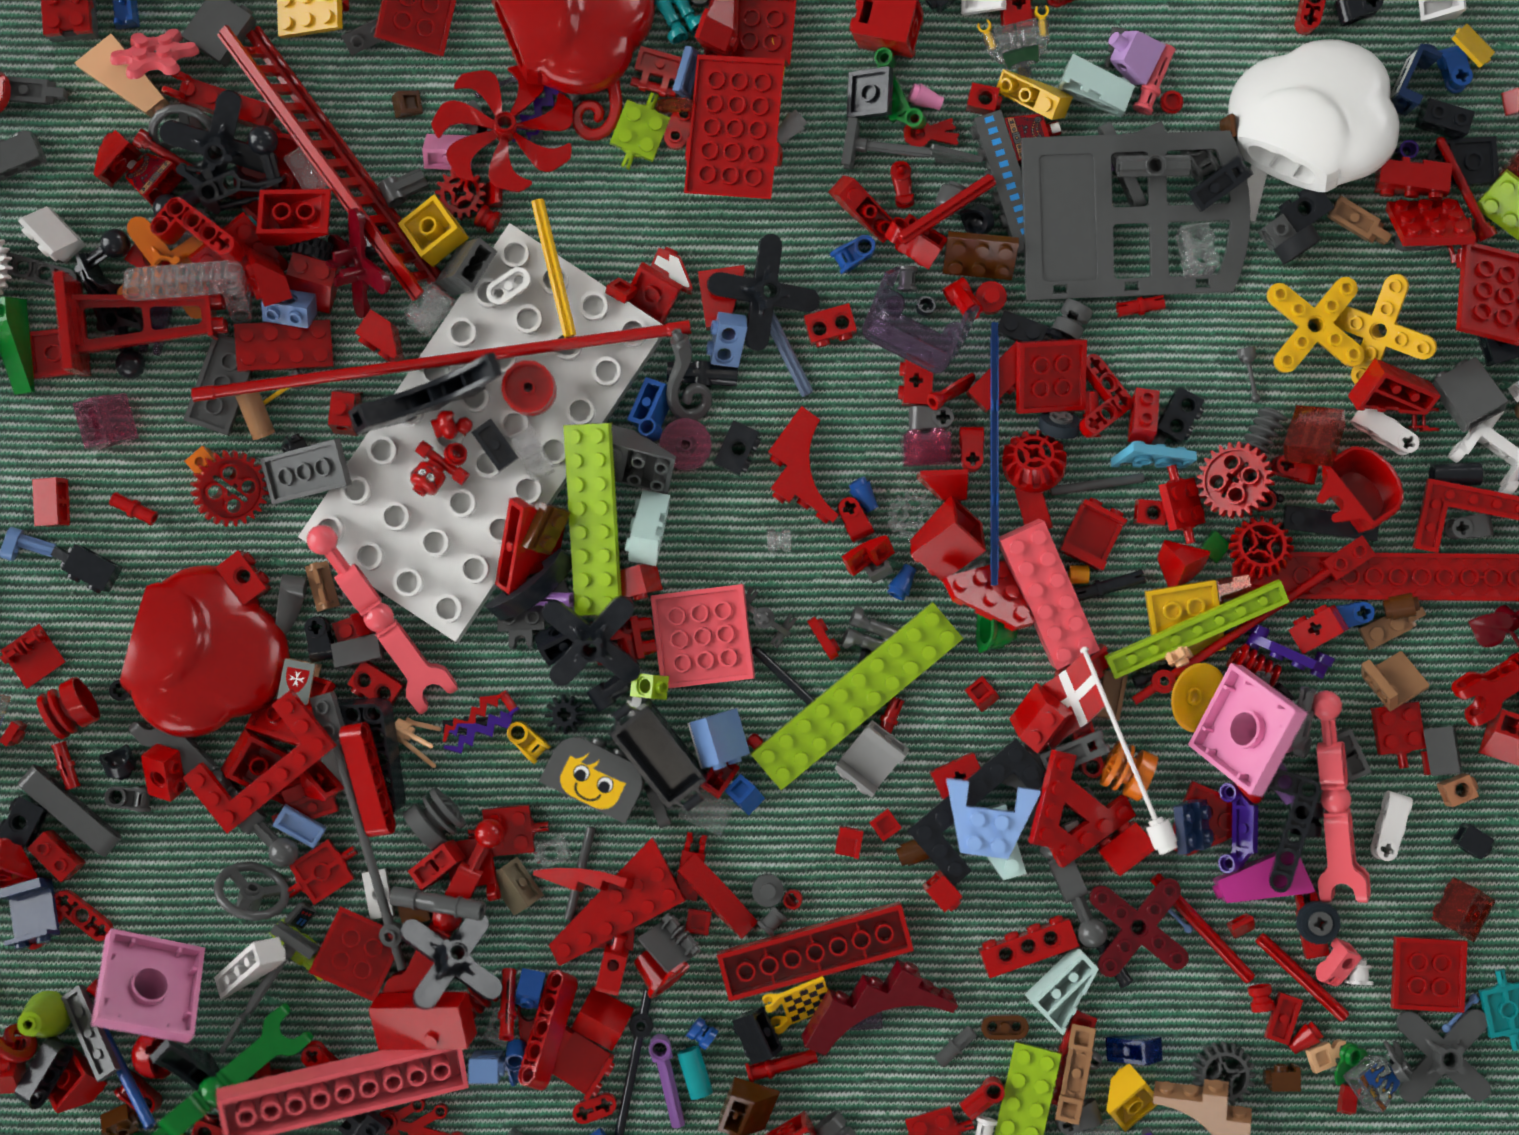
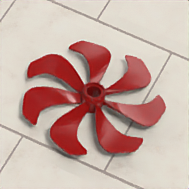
M518 65L508 67V72L518 81L517 97L509 113L502 112L500 85L495 74L487 70L461 74L455 82L454 89H473L487 102L495 118L493 120L474 107L456 100L447 101L438 109L431 122L432 129L437 138H440L450 126L455 124H471L493 129L461 138L449 146L446 156L456 177L473 181L474 177L470 167L472 159L482 148L495 139H498L499 143L490 162L488 177L495 187L519 193L532 185L531 180L519 176L513 170L509 159L508 142L515 139L531 163L540 171L552 172L571 159V143L558 148H546L527 140L517 133V128L544 131L567 130L573 122V104L568 97L558 93L555 107L552 110L534 119L517 123L515 117L541 95L544 85L527 83Z

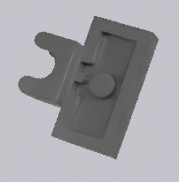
M534 606L506 620L500 621L497 618V631L508 632V645L511 650L516 649L517 641L522 638L526 639V645L529 649L534 648V631L545 630V619L542 615L544 606Z

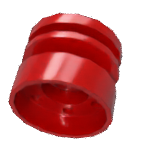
M72 677L61 683L58 687L59 691L50 689L47 694H41L36 699L43 721L59 739H65L69 737L70 733L78 732V725L87 727L100 719V710L96 700L88 687L77 677Z

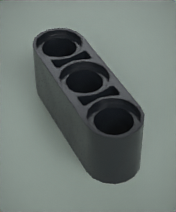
M56 1036L46 1039L15 1089L16 1098L31 1109H38L43 1106L72 1059L73 1048Z

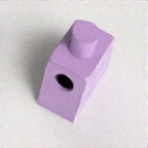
M1125 31L1122 35L1119 32H1115L1108 41L1115 48L1110 57V62L1131 84L1146 85L1166 45L1139 31Z

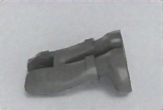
M855 606L850 616L849 625L883 637V640L871 637L868 634H862L848 627L843 635L841 647L848 649L853 645L860 644V647L874 651L900 628L879 622L873 618L869 620L865 616L863 608Z

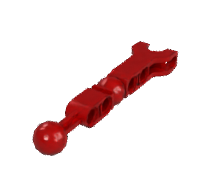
M1519 653L1486 673L1468 672L1452 683L1451 688L1455 696L1465 700L1475 696L1474 702L1464 712L1468 724L1480 726L1495 718L1500 712L1504 700L1519 691Z
M484 819L476 826L474 833L477 844L468 861H462L444 895L455 898L462 896L463 898L471 899L484 871L480 870V867L489 850L496 848L504 840V828L497 820ZM433 912L432 922L428 928L444 940H450L454 930L460 926L462 918ZM416 950L407 969L395 972L386 982L382 993H414L434 963Z

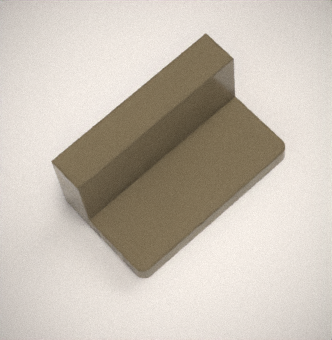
M518 857L495 871L497 883L501 891V898L513 915H517L544 896Z

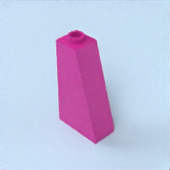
M1276 851L1245 864L1243 868L1238 869L1236 872L1224 873L1213 878L1215 885L1212 886L1217 899L1221 898L1226 903L1308 894L1315 892L1300 858L1289 890L1283 893L1274 891L1268 879ZM1286 851L1281 854L1280 860L1284 864H1290L1294 860V855ZM1281 874L1276 875L1273 879V884L1277 887H1282L1287 882V878Z

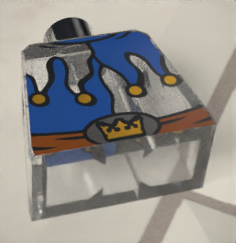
M1389 1053L1384 1057L1367 1055L1360 1060L1358 1065L1352 1067L1343 1075L1366 1111L1384 1113L1400 1086V1081L1392 1070L1391 1065L1394 1062Z

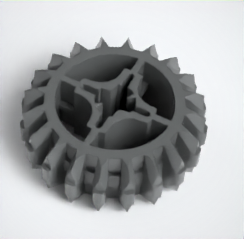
M1221 1041L1219 1048L1215 1042L1211 1043L1212 1050H1209L1206 1046L1203 1047V1051L1206 1054L1202 1056L1200 1053H1197L1196 1056L1200 1059V1062H1192V1065L1197 1068V1070L1191 1071V1075L1197 1077L1192 1081V1084L1204 1087V1079L1225 1080V1082H1229L1228 1102L1230 1105L1235 1106L1236 1098L1240 1102H1244V1098L1241 1095L1245 1093L1249 1096L1251 1092L1247 1087L1255 1086V1083L1250 1080L1256 1077V1073L1250 1071L1255 1068V1065L1249 1062L1251 1059L1250 1055L1244 1054V1049L1241 1047L1236 1049L1234 1043H1230L1227 1047L1224 1041ZM1222 1056L1235 1058L1239 1065H1226ZM1214 1061V1068L1207 1072L1206 1075L1208 1066ZM1222 1068L1227 1072L1224 1080L1219 1076ZM1240 1076L1238 1083L1233 1088V1080Z

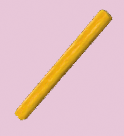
M542 198L535 199L531 202L563 336L565 338L573 337L576 335V330L545 201Z

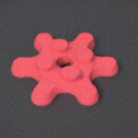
M170 29L158 37L151 38L146 37L143 33H134L130 37L131 48L112 52L110 62L112 65L128 64L129 66L126 69L128 79L141 78L146 72L152 70H160L165 75H174L180 71L177 60L185 57H194L200 51L194 42L179 43L183 40V37L178 29Z

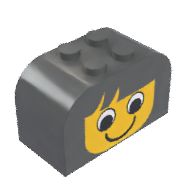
M573 736L559 743L554 749L539 782L625 824L644 788L645 779L624 752L618 747L614 748V750L607 747L608 742L598 737L590 739L585 736Z

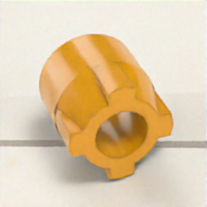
M1069 565L1068 577L1071 584L1089 583V565Z

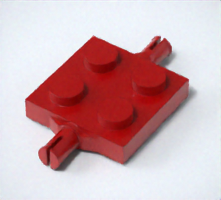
M1177 464L1167 466L1170 480L1165 484L1158 485L1169 531H1183L1186 544L1194 543L1196 541L1192 528L1206 523L1195 477L1188 479L1179 478Z
M1418 701L1404 703L1392 711H1389L1385 705L1371 708L1377 754H1395L1398 758L1399 769L1409 768L1407 753L1426 748L1420 703Z
M530 804L482 810L483 820H497L504 828L505 836L503 842L496 848L491 849L493 857L535 852V832L549 831L548 821L534 823ZM468 829L469 839L475 838V829Z
M328 839L297 859L289 866L296 880V883L288 888V892L295 889V891L289 894V898L302 891L308 895L315 905L355 879V876L348 867L347 860L358 854L357 850L348 854L356 848L352 845L341 853L336 849L331 839Z
M950 1105L905 1119L908 1135H961V1132L974 1129L971 1119L958 1123L953 1117Z

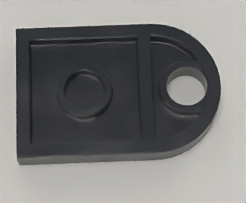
M1496 136L1446 139L1468 186L1493 185L1499 178ZM1437 144L1429 150L1426 160L1433 161L1434 158H1440L1446 163ZM1451 175L1450 187H1458L1453 176Z

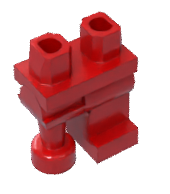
M630 617L610 639L611 641L617 640L618 646L634 659L645 658V655L657 652L655 639L642 641L641 632L653 630L651 618Z

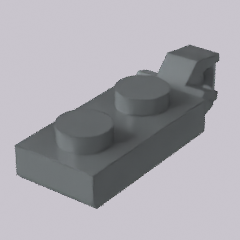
M7 76L11 85L9 102L49 105L54 104L55 100L68 101L69 91H66L65 88L56 87L55 82H50L47 79Z

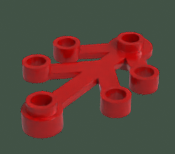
M424 1099L416 1100L421 1102V1108H416L414 1106L415 1101H412L409 1105L396 1112L387 1109L380 1113L383 1118L389 1117L393 1122L385 1134L401 1135L400 1130L407 1132L408 1135H464L460 1131H454L449 1134L424 1127L436 1119H443L447 1115L448 1107L444 1103L437 1104L432 1111L411 1123L402 1119L413 1112H421L426 1105ZM438 1107L444 1109L445 1113L443 1115L437 1113Z

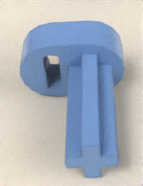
M11 526L5 535L0 550V557L14 561L19 549L23 548L52 558L51 553L56 544L26 535L24 530Z

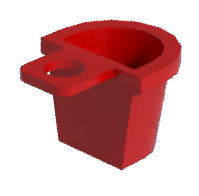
M647 950L634 961V965L648 988L647 995L651 999L659 996L674 985L690 967L687 962H682L666 973Z

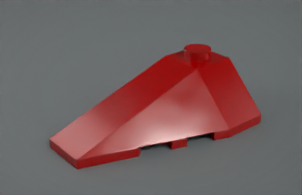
M712 0L710 9H704L694 36L704 50L723 56H731L732 52L736 51L739 43V38H737L739 0Z

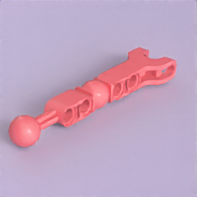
M326 525L313 527L307 535L309 549L318 555H325L338 573L334 577L337 584L360 615L363 616L365 625L370 630L376 632V637L407 678L406 698L419 714H423L428 710V702L424 697L423 690L431 684L440 685L449 694L457 691V683L449 670L444 665L430 663L425 659L403 627L394 619L392 609L387 604L381 603L382 599L355 563L351 566L348 564L336 547L338 543L336 532Z
M1325 690L1318 692L1314 696L1312 705L1314 715L1321 719L1323 742L1317 743L1319 781L1321 790H1323L1320 801L1325 809L1323 816L1328 867L1325 868L1318 879L1320 901L1330 903L1335 896L1336 885L1342 883L1349 885L1353 889L1357 902L1368 903L1371 896L1370 875L1356 860L1351 808H1349L1351 805V795L1346 789L1348 786V771L1345 745L1343 741L1337 742L1335 718L1342 711V702L1340 697L1334 692Z

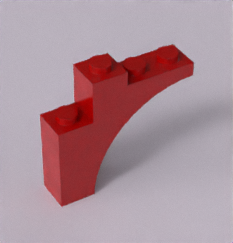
M801 406L768 451V454L771 456L770 461L778 467L786 466L770 490L774 492L772 497L783 504L785 501L790 503L796 497L798 498L796 503L806 510L809 507L817 512L815 516L825 524L828 521L833 524L839 514L820 495L810 469V445L820 419Z

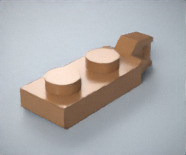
M1341 195L1338 197L1333 205L1335 208L1328 213L1327 218L1365 241L1373 243L1375 240L1382 245L1388 243L1392 234L1382 229L1384 224L1380 222L1381 219Z
M1421 606L1420 610L1416 611V616L1393 620L1392 618L1386 619L1384 615L1358 628L1368 650H1371L1417 626L1415 620L1425 616L1426 613Z

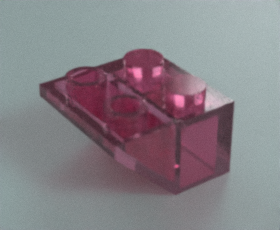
M126 393L96 396L72 403L85 449L97 451L139 439Z
M932 428L929 433H921V429L908 430L900 439L902 467L940 465L951 462V431H945V428Z

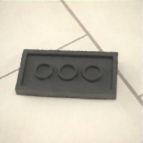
M218 334L219 340L212 339L195 387L218 386L250 381L253 371L237 372L235 338ZM236 395L194 402L191 396L183 420L230 436L240 409L235 397Z
M340 438L260 459L272 505L352 485Z

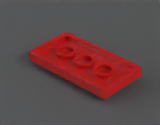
M330 319L313 320L309 328L269 322L234 324L237 372L333 367Z

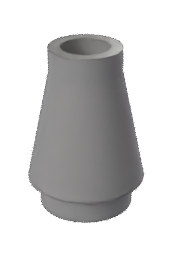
M796 110L792 113L789 112L778 127L777 139L783 144L791 137L803 131L807 121Z

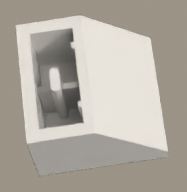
M47 206L18 220L24 227L21 231L30 240L39 244L38 249L45 256H50L55 262L60 260L66 264L86 245L60 216Z

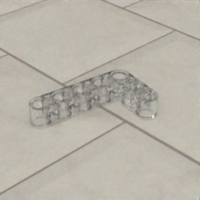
M227 260L130 268L124 272L122 294L129 300L138 301L223 294L229 316L233 322L243 324L250 322L252 319L251 292L243 266L237 261Z

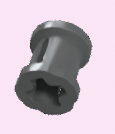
M898 266L899 286H897V291L916 292L915 272L918 271V267Z
M771 906V911L762 920H758L757 924L772 937L778 926L782 922H786L788 918L777 907Z

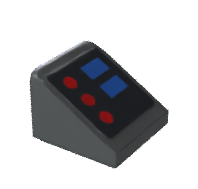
M302 901L296 905L284 922L298 929H303L317 911L306 901Z

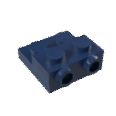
M1188 799L1173 806L1178 855H1187L1195 850H1205L1211 847L1214 835L1209 825L1211 807L1207 804V799Z

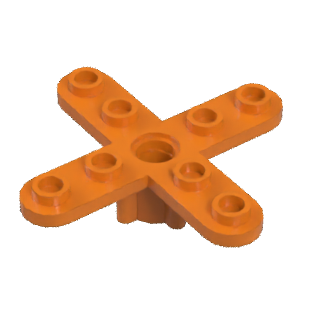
M131 218L127 224V232L151 265L121 285L117 295H152L165 285L172 294H202L186 271L194 266L188 256L203 245V243L192 236L171 251L165 243L151 232V223L146 218ZM164 261H169L172 264V272L168 275L161 271V265ZM182 306L190 317L201 319V309L198 306Z

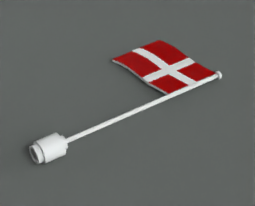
M1082 647L1080 650L1082 654L1066 670L1042 686L1074 712L1049 746L1051 750L1056 748L1066 737L1089 723L1106 707L1153 820L1149 821L1150 826L1146 830L1154 849L1158 850L1159 854L1172 851L1178 847L1176 845L1177 838L1169 819L1157 818L1087 651L1089 648Z

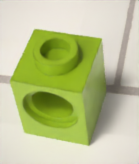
M640 673L637 679L631 681L630 696L667 700L669 676Z

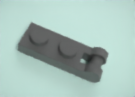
M1102 729L1054 748V750L1077 755L1074 767L1111 751L1109 744L1106 745L1103 739L1104 733ZM1094 741L1097 747L1093 751L1088 746V743ZM1051 750L1040 754L1046 770Z

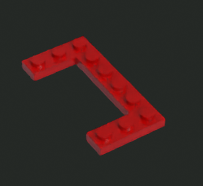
M1428 478L1426 480L1412 548L1435 553L1439 552L1448 507L1519 521V496Z
M293 689L286 692L271 706L301 743L238 795L232 798L204 762L198 764L183 777V780L227 834L337 746Z

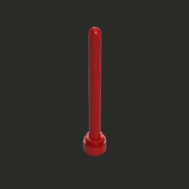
M142 128L138 131L132 142V145L138 149L143 148L146 150L148 148L162 158L173 162L176 166L180 163L194 166L154 142L153 138L149 136L150 133ZM235 193L227 196L232 200L237 199Z
M1438 137L1436 144L1445 162L1452 164V176L1478 226L1476 228L1478 232L1476 235L1481 242L1497 234L1494 225L1491 226L1490 222H1486L1446 139Z

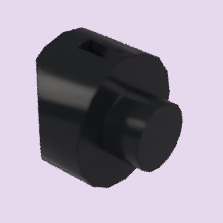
M975 204L960 213L961 221L967 233L987 234L994 227L993 214L983 204Z
M127 744L115 751L100 754L99 761L105 774L110 778L126 779L132 774L136 766V759Z

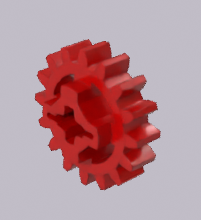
M451 169V176L448 177L443 174L442 176L445 181L443 183L437 182L441 190L435 191V194L441 197L439 200L454 217L457 214L459 220H463V216L467 215L471 219V212L478 213L479 209L477 207L485 204L481 198L487 197V194L481 190L486 188L484 183H479L481 180L479 175L474 176L473 181H467L456 177ZM456 180H460L459 182H457V183H455V184H451L452 182H454V181H456ZM472 183L476 188V195L471 193ZM464 191L466 193L465 196L458 197L456 195L457 192L461 193ZM446 193H448L452 197L450 201L451 205H449L447 202ZM471 204L469 207L462 209L463 206Z

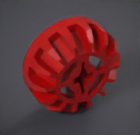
M1036 430L1035 434H1028V431H1023L1021 437L1013 436L1010 444L1005 445L1002 469L1008 482L1015 488L1031 493L1043 492L1053 488L1062 480L1066 471L1067 455L1064 452L1062 442L1055 441L1054 437L1042 435L1041 430ZM1035 441L1040 442L1039 445H1038V444H1031V445L1025 444V443H1027V442H1035ZM1045 444L1051 451V457L1045 455L1043 448Z

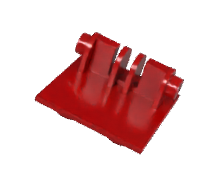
M37 624L0 650L3 654L0 656V659L4 664H10L26 689L66 662L40 624Z

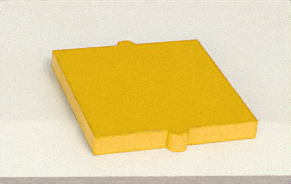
M1468 24L1462 28L1459 27L1456 30V34L1451 38L1479 68L1485 63H1489L1491 61L1490 57L1495 53Z

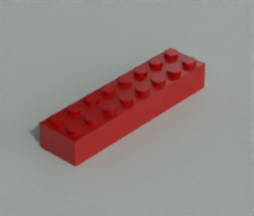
M900 901L720 950L717 951V959L729 1002L912 952L914 949Z

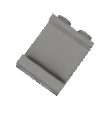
M871 720L840 758L834 769L837 770L840 777L854 783L862 794H868L870 797H873L885 778L906 757L909 748Z

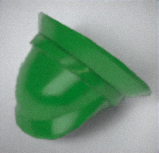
M978 614L976 644L979 653L989 648H1004L1005 645H1008L1017 638L1018 630L1011 631L1004 627L1005 624L995 619L989 620Z

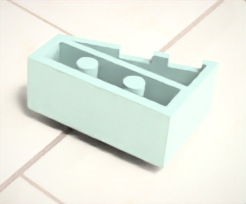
M1078 947L1071 949L1024 995L1064 1035L1066 1025L1071 1016H1074L1077 1011L1076 1007L1083 995L1085 996L1099 969Z

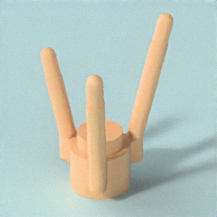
M408 717L406 720L398 718L395 722L397 741L405 745L432 768H436L434 762L408 741L413 739L428 748H433V744L414 734L415 728L412 726L441 731L442 728L414 721Z

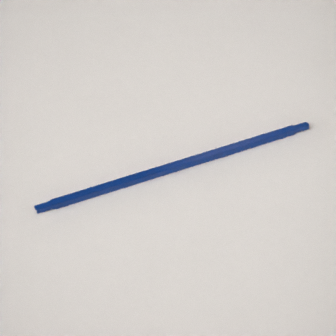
M991 322L990 336L991 585H998L999 571L998 322Z

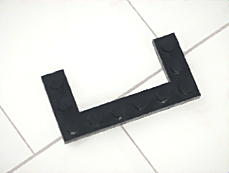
M1015 738L967 779L969 787L966 805L975 806L1013 772L1026 788L1039 789L1041 793L1046 772ZM948 795L907 831L953 886H955L972 870L942 836V833L954 823L950 797Z

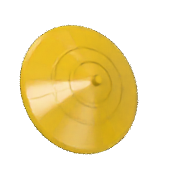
M1197 663L1191 665L1180 674L1172 690L1171 708L1174 718L1183 729L1192 733L1195 732L1224 677L1220 670L1211 664Z

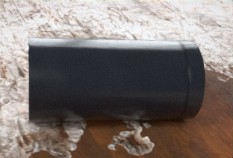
M1480 462L1431 464L1429 467V478L1465 486H1480L1483 482V468Z

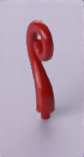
M620 80L607 88L610 112L604 124L599 128H588L583 123V114L587 110H592L594 112V121L596 123L601 122L604 118V109L600 103L593 100H585L576 106L573 112L572 124L576 133L584 140H601L615 130L622 113Z
M17 1023L11 1024L5 1029L3 1033L4 1041L0 1037V1057L12 1063H22L30 1060L36 1053L38 1047L37 1037L23 1035L18 1030ZM15 1034L21 1035L26 1042V1046L21 1050L9 1047L16 1044Z

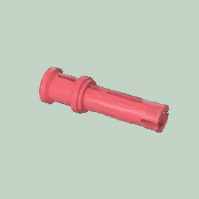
M1165 44L1166 46L1147 84L1142 85L1140 88L1141 94L1138 101L1133 104V109L1138 113L1144 115H1152L1153 113L1152 107L1154 102L1161 94L1159 87L1176 51L1169 44Z

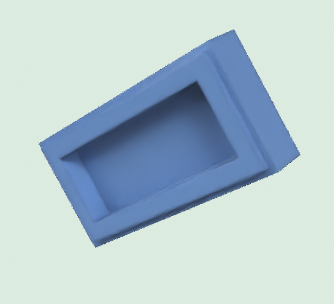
M685 46L672 89L683 99L689 100L695 84L697 54L702 55L692 46Z
M287 804L283 806L272 824L273 827L313 849L327 828Z

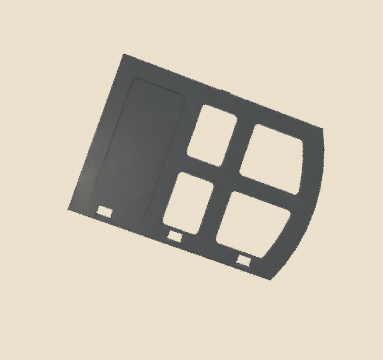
M1231 131L1122 133L1115 135L1021 138L1026 300L1234 292L1244 264L1250 233V198L1247 179L1228 193L1229 201L1227 203L1212 204L1204 211L1199 212L1194 204L1169 205L1167 203V176L1148 178L1147 206L1114 207L1112 204L1111 155L1113 153L1144 152L1148 156L1154 154L1166 155L1168 151L1215 150L1221 167H1223L1240 154ZM1154 160L1149 162L1151 171L1156 172L1157 163ZM1236 168L1232 169V172L1237 177L1239 175ZM1227 220L1229 222L1227 244L1218 274L1171 276L1169 274L1168 224L1170 222ZM1147 224L1149 226L1150 275L1146 278H1116L1114 276V225ZM1196 279H1208L1209 287H1195ZM1125 282H1137L1138 290H1124ZM1053 285H1066L1067 293H1053Z

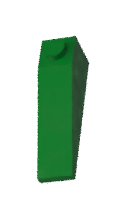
M4 296L0 297V354L15 395L35 392L27 299Z

